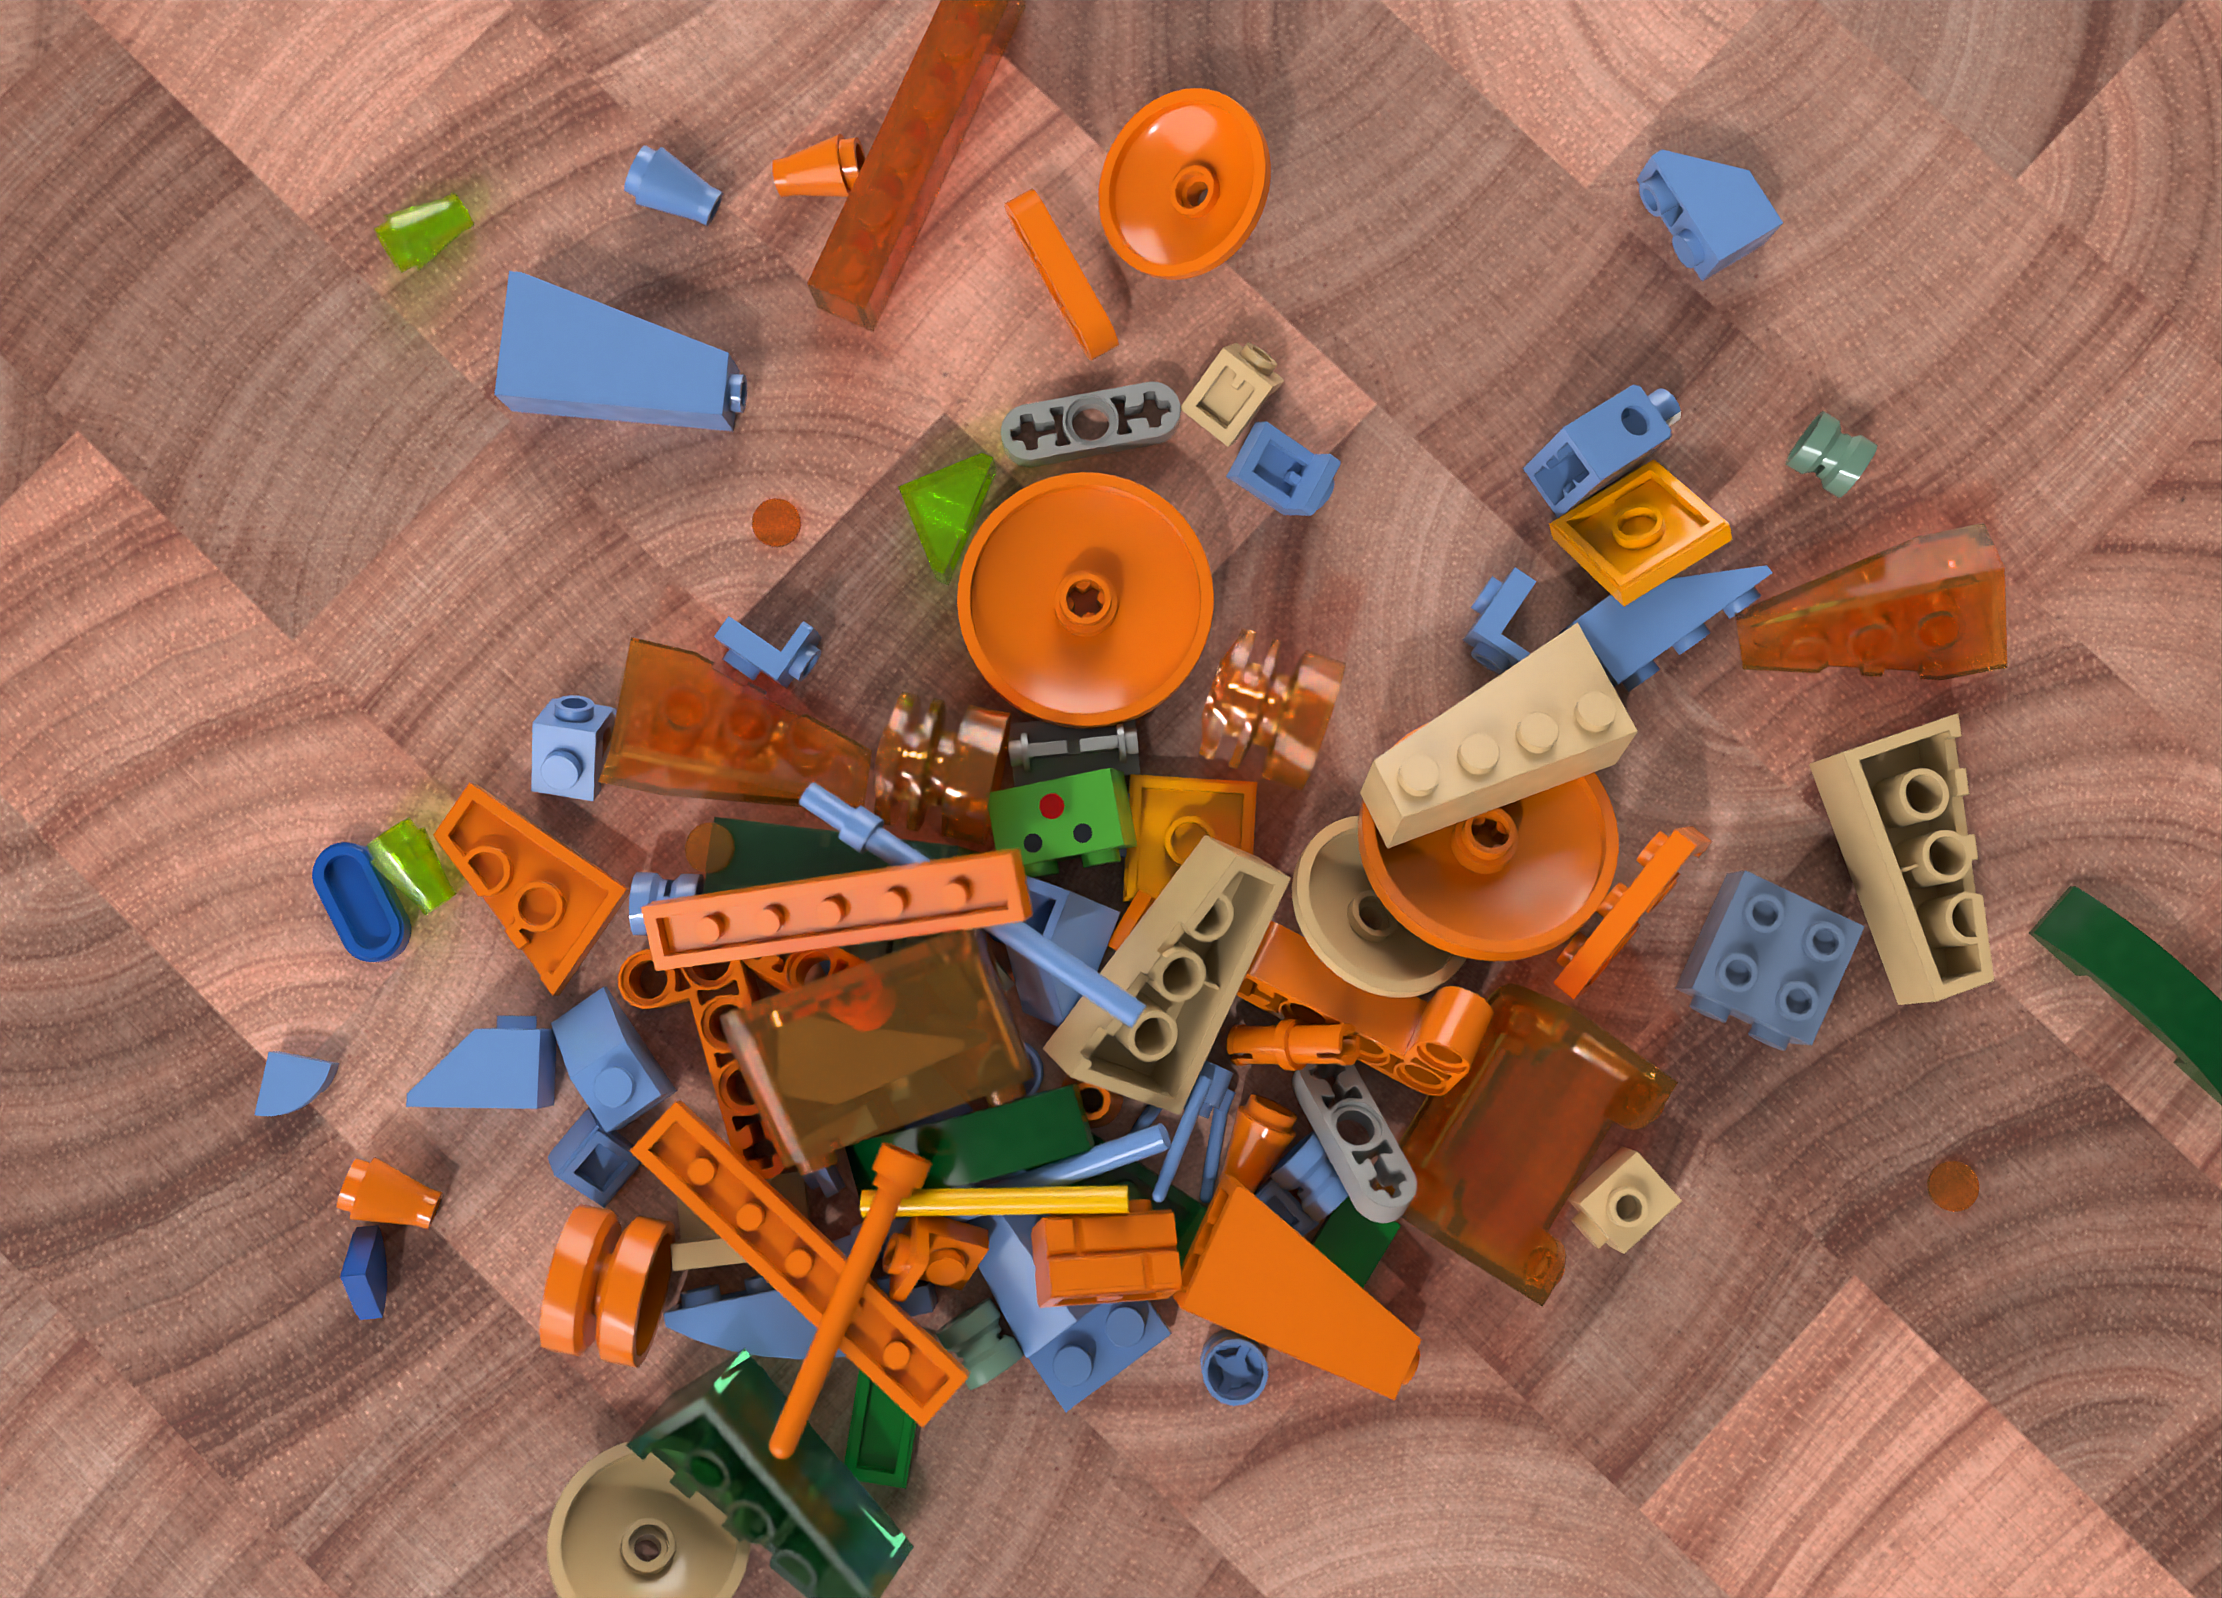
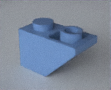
M1660 150L1650 157L1636 179L1640 184L1639 193L1645 207L1652 215L1660 216L1673 236L1672 244L1677 257L1687 268H1694L1702 282L1763 246L1783 224V221L1751 172L1746 169Z
M1026 876L1033 915L1022 922L1097 972L1120 912L1071 891ZM1005 943L1023 1012L1059 1027L1083 995Z

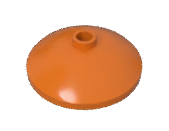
M1202 88L1182 89L1165 94L1139 110L1125 124L1111 145L1100 176L1098 190L1099 215L1105 235L1115 252L1133 268L1149 276L1166 280H1181L1202 275L1215 269L1233 256L1255 229L1263 213L1270 188V153L1267 141L1258 122L1249 111L1229 96L1218 91ZM1208 189L1206 198L1198 205L1199 196Z

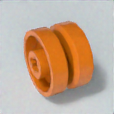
M584 1204L576 1207L563 1227L547 1275L540 1313L539 1335L541 1347L549 1351L580 1356L596 1339L597 1349L603 1361L639 1368L651 1348L663 1313L673 1268L670 1245L676 1242L675 1226L670 1221L637 1216L622 1232L618 1215L613 1210Z

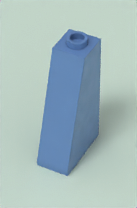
M509 271L494 395L512 412L725 431L734 430L735 412L743 413L746 407L747 378L746 375L740 374V370L728 352L523 272Z

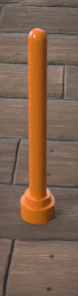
M885 1142L881 1145L872 1169L877 1172L873 1184L878 1189L769 1441V1449L776 1458L785 1459L794 1453L903 1198L910 1199L914 1188L922 1189L932 1163L911 1151Z

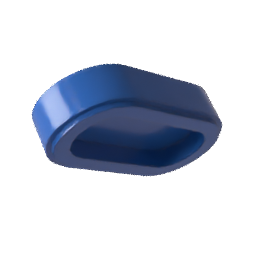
M349 842L336 843L323 850L313 866V884L346 950L353 957L365 962H386L399 956L409 943L411 923L378 856L366 846Z

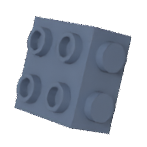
M1746 870L1727 873L1675 989L1693 997L1689 1007L1707 1017L1726 1023L1729 1015H1732L1751 1024L1748 1035L1771 1047L1785 1051L1789 1043L1812 1045L1865 926Z

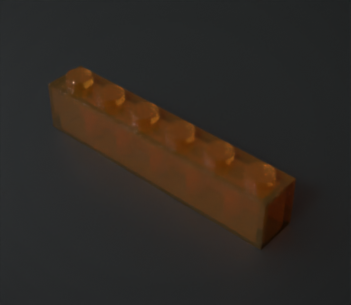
M940 0L807 282L817 308L874 332L1026 7L1025 0Z

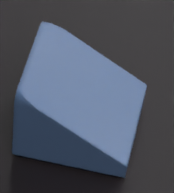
M587 1109L548 1155V1161L554 1176L604 1208L642 1164L630 1152L634 1145L616 1130L606 1133L590 1109Z

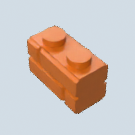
M1129 1200V1213L1049 1214V1217H1042L1032 1228L1031 1241L1033 1262L1036 1268L1035 1283L1039 1308L1168 1299L1181 1289L1182 1278L1179 1253L1176 1251L1177 1236L1174 1213L1171 1209L1152 1210L1150 1200Z

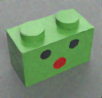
M1106 768L986 793L996 851L1020 848L1025 877L1029 876L1036 879L1059 874L1058 862L1077 858L1082 859L1083 868L1117 863L1121 861L1119 850L1137 847L1124 771Z

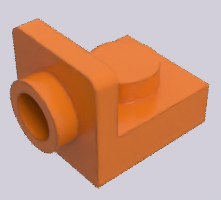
M911 1216L901 1234L893 1233L885 1248L883 1270L889 1273L890 1299L903 1303L918 1280L962 1291L989 1250L988 1229L942 1216Z

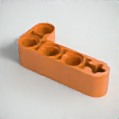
M1273 921L1270 922L1236 994L1240 998L1282 1020L1301 1019L1306 1025L1353 1024L1356 1028L1353 1034H1344V1036L1359 1035L1360 1050L1357 1060L1411 1089L1432 1096H1442L1448 1093L1469 1072L1494 1013L1492 1007L1485 999L1474 992L1454 986L1439 989L1428 1002L1416 996L1405 998L1387 997L1362 990L1348 983L1328 968L1315 954L1305 937Z
M650 948L629 956L620 967L618 988L623 998L632 1006L642 1009L666 1008L690 1001L730 1147L764 1179H771L790 1169L796 1162L795 1155L801 1151L796 1141L800 1138L789 1097L778 1096L780 1063L754 972L743 963L742 959L730 961L727 972L716 980L711 979L705 974L702 965L665 970L667 974L665 990L659 996L652 998L643 991L640 982L642 971L648 964L653 962ZM730 1005L738 1006L747 1017L746 1032L735 1042L726 1039L722 1035L718 1023L720 1014ZM746 1067L757 1070L765 1082L763 1096L757 1103L744 1101L736 1091L735 1082L737 1076ZM771 1107L774 1117L765 1119L761 1123L766 1138L768 1140L779 1139L782 1151L772 1156L773 1165H771L767 1155L757 1157L754 1151V1145L763 1140L760 1122L757 1121L746 1126L743 1117L764 1112Z

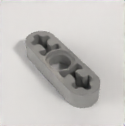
M1159 382L1139 383L1018 406L1011 410L1004 418L1001 426V439L1005 453L1014 463L1024 467H1037L1161 444L1170 439L1176 432L1180 421L1181 407L1176 393L1167 385ZM1155 400L1158 409L1168 408L1169 413L1161 416L1160 426L1149 427V422L1146 418L1127 420L1129 434L1118 435L1119 416L1114 405L1124 403L1125 416L1143 412L1144 401ZM1096 409L1107 417L1109 428L1103 437L1088 441L1080 438L1075 433L1072 426L1073 421L1081 411ZM1063 415V432L1068 445L1057 446V433L1039 437L1037 442L1038 448L1034 450H1026L1023 441H1012V437L1021 434V424L1033 422L1036 431L1040 432L1055 429V422L1052 416Z
M1307 1064L1302 1070H1295L1292 1077L1293 1092L1355 1208L1364 1217L1374 1222L1389 1223L1399 1219L1415 1196L1417 1180L1354 1064ZM1315 1070H1318L1323 1078L1334 1077L1335 1082L1332 1089L1325 1079L1314 1080L1312 1078ZM1333 1099L1336 1104L1331 1109H1328ZM1343 1120H1353L1360 1123L1367 1130L1370 1142L1364 1145H1353L1346 1142L1339 1135L1336 1124ZM1375 1156H1379L1373 1167L1370 1160ZM1375 1178L1381 1186L1392 1185L1396 1189L1392 1198H1390L1385 1190L1374 1191L1371 1188Z

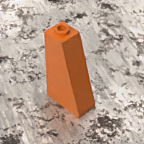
M1223 1173L1182 1264L1181 1289L1172 1295L1180 1308L1395 1400L1401 1385L1408 1384L1416 1373L1420 1361V1350L1418 1347L1422 1339L1236 1178Z

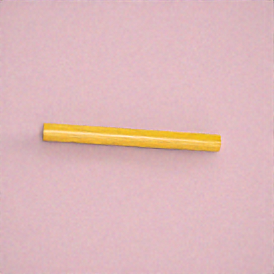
M1069 1186L914 1189L910 1199H902L895 1217L1129 1213V1187ZM862 1190L860 1199L862 1217H866L877 1190Z

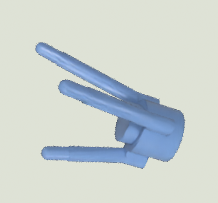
M1205 1060L1183 1107L1185 1109L1159 1173L1160 1176L1152 1194L1156 1202H1162L1166 1197L1198 1115L1208 1119L1212 1108H1214L1200 1192V1200L1203 1203H1209L1212 1200L1227 1113L1236 1093L1228 1089L1234 1074L1231 1071ZM1148 1104L1132 1126L1133 1128L1128 1135L1149 1128L1162 1109Z

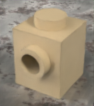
M1623 1146L1566 1197L1579 1212L1571 1219L1579 1231L1597 1249L1607 1243L1608 1246L1623 1254L1682 1202L1638 1151Z

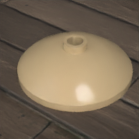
M1359 816L1343 818L1326 826L1304 848L1296 863L1292 881V900L1297 922L1315 954L1328 968L1348 983L1381 996L1413 997L1428 993L1443 985L1461 968L1467 958L1443 951L1423 941L1398 922L1385 908L1372 888L1362 864L1358 844ZM1361 918L1365 919L1370 924L1371 928L1368 927L1362 921Z
M665 1438L637 1439L616 1445L600 1453L585 1464L569 1481L556 1503L547 1539V1562L555 1591L559 1598H732L745 1573L751 1548V1525L748 1508L737 1483L730 1473L716 1459L697 1447ZM650 1540L657 1545L659 1555L651 1561H642L634 1552L635 1545L640 1541Z

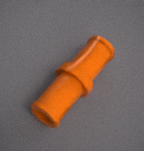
M1283 1019L1275 1026L1234 1025L1228 1033L1227 1052L1228 1054L1243 1053V1055H1233L1230 1059L1236 1066L1279 1064L1285 1071L1302 1070L1307 1064L1353 1065L1359 1055L1360 1039L1359 1035L1344 1036V1034H1353L1356 1028L1351 1023L1306 1025L1301 1019Z

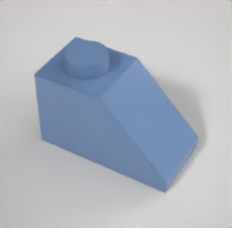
M602 987L551 1023L568 1075L606 1133L625 1128L677 1092L607 987Z
M498 1015L497 1028L474 1029L407 1093L406 1107L539 1109L553 1106L557 1041L553 1029L537 1028V1016Z

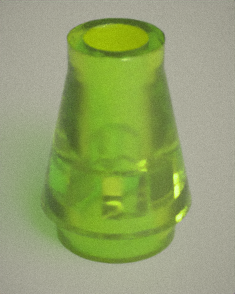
M453 192L441 199L383 215L385 222L373 228V231L392 263L402 274L413 267L419 272L460 234L473 227L474 223L462 201Z
M410 817L394 825L366 845V848L374 857L370 864L414 902L424 916L457 895V892L451 886L426 828L418 829Z

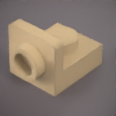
M1249 342L1244 347L1234 343L1222 348L1181 405V410L1229 447L1236 442L1270 394L1276 392L1284 380L1273 371L1277 363L1265 351Z

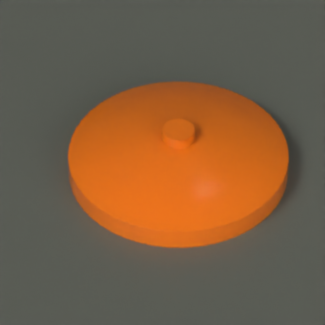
M1079 472L1053 476L1035 482L1006 499L988 516L973 537L965 554L958 582L957 606L959 623L969 654L981 675L999 696L1013 707L1040 721L1068 728L1094 729L1110 727L1117 723H1126L1139 718L1161 705L1182 686L1197 665L1205 648L1213 616L1214 591L1209 563L1198 537L1186 519L1169 502L1157 493L1134 481L1103 473Z
M1428 723L1408 733L1406 736L1400 739L1394 746L1399 744L1401 741H1403L1404 739H1406L1407 737H1409L1410 735H1412ZM1595 772L1388 849L1363 799L1358 817V844L1362 864L1372 888L1385 908L1398 922L1423 941L1443 951L1475 960L1510 961L1524 959L1546 952L1568 940L1583 927L1598 909L1612 884L1617 868L1619 854L1617 820L1608 794Z

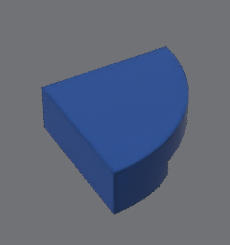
M379 1225L356 1227L355 1232L352 1234L340 1275L353 1309L360 1320L383 1318L387 1294V1262Z

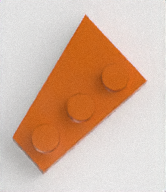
M470 782L433 834V837L478 897H482L506 928L504 932L516 948L523 951L541 975L539 977L552 996H560L630 894V888L480 786Z
M1693 826L1675 829L1670 836L1659 831L1638 856L1636 862L1642 865L1644 869L1628 888L1622 882H1619L1599 905L1596 913L1604 919L1588 938L1579 932L1560 954L1556 962L1564 970L1553 983L1572 999L1585 994L1634 936L1640 927L1637 921L1645 912L1647 914L1652 912L1676 886V881L1681 875L1677 871L1689 856L1694 855L1699 858L1713 841Z

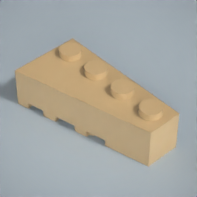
M1577 622L1373 760L1360 794L1388 849L1615 765L1638 731Z
M1959 713L1809 764L1898 1005L1936 1002L1994 981L1983 895L1975 892L1972 861L1978 859L1975 834L1968 835L1963 796L1969 795L1966 768H1959L1955 738L1962 736Z
M1204 835L1100 972L1106 979L1147 1005L1135 1025L1130 1028L1082 996L1042 1049L1069 1077L1180 1115L1291 877L1255 855Z

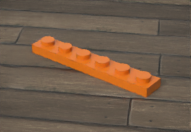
M1020 848L653 901L641 907L655 971L1022 922L1033 915Z
M681 1100L675 1101L634 1145L630 1152L818 1329L848 1257ZM868 1278L839 1350L923 1428L968 1379L970 1372L894 1300H891L890 1296L872 1279Z

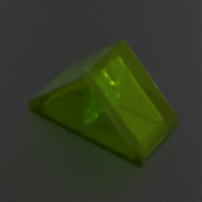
M979 453L898 486L936 580L948 586L997 473L994 458L984 453Z

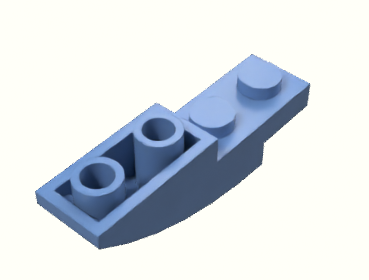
M761 1275L745 1279L746 1290L721 1295L719 1284L680 1293L682 1303L676 1304L663 1314L667 1328L689 1338L725 1350L762 1357L805 1359L817 1331V1328ZM889 1275L877 1278L878 1286L890 1296ZM918 1280L903 1303L895 1302L910 1316L933 1312L938 1303L935 1285L931 1282ZM838 1349L835 1358L846 1356Z

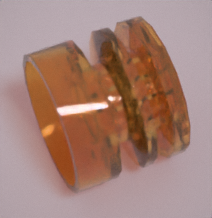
M1241 628L1237 640L1224 657L1220 659L1200 718L1201 748L1198 756L1213 761L1224 734L1237 739L1228 767L1238 769L1254 744L1265 748L1262 778L1302 791L1310 776L1324 739L1342 684L1346 663L1305 650L1291 675L1278 671L1281 657V641L1272 638L1263 664L1259 665L1248 661L1257 633Z
M902 692L897 699L888 725L884 727L878 746L873 774V787L875 788L874 814L884 820V826L894 827L899 818L904 800L908 801L907 829L919 832L928 816L930 807H941V833L944 838L985 846L992 827L988 809L990 793L1000 791L1011 732V713L969 705L960 721L957 732L946 730L947 709L944 700L934 698L929 706L924 724L919 725L921 714L920 696Z

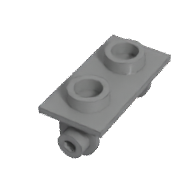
M1135 719L1126 723H1117L1110 727L1094 729L1068 728L1043 721L1008 724L1009 754L1013 769L1014 787L1106 768L1124 771V776L1140 774Z

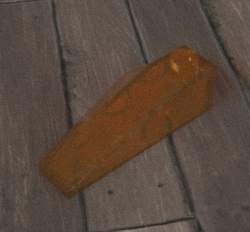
M1985 523L1917 536L1749 606L1739 613H1734L1742 668L1746 670L1820 673L1829 666L1858 668L1861 676L1882 677L1884 670L1917 671L1920 679L1946 680L2008 668L2005 567Z
M631 637L609 724L598 782L664 796L803 807L799 804L800 799L808 786L815 782L855 810L859 806L865 807L872 757L871 749L808 714L798 716L765 697L767 691L750 682L744 686L713 668L715 662L697 652Z

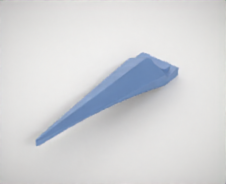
M828 960L821 961L819 963L827 976L831 962ZM850 984L845 991L854 1002L856 1000L866 1002L869 998L865 994H858V990L854 989ZM932 1065L884 1085L906 1129L974 1111ZM1019 1170L954 1188H982L1026 1171ZM1049 1214L982 1215L963 1222L988 1229L989 1250L978 1267L1026 1359L1028 1358L1065 1412L1069 1411L1172 1334V1331L1150 1300L1039 1308L1037 1304L1036 1268L1033 1262L1031 1232L1037 1222L1042 1217H1049Z

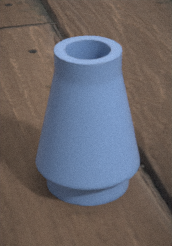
M644 145L636 155L624 185V191L636 197L637 205L696 220L705 226H709L723 197V192L710 186L663 147L655 151Z

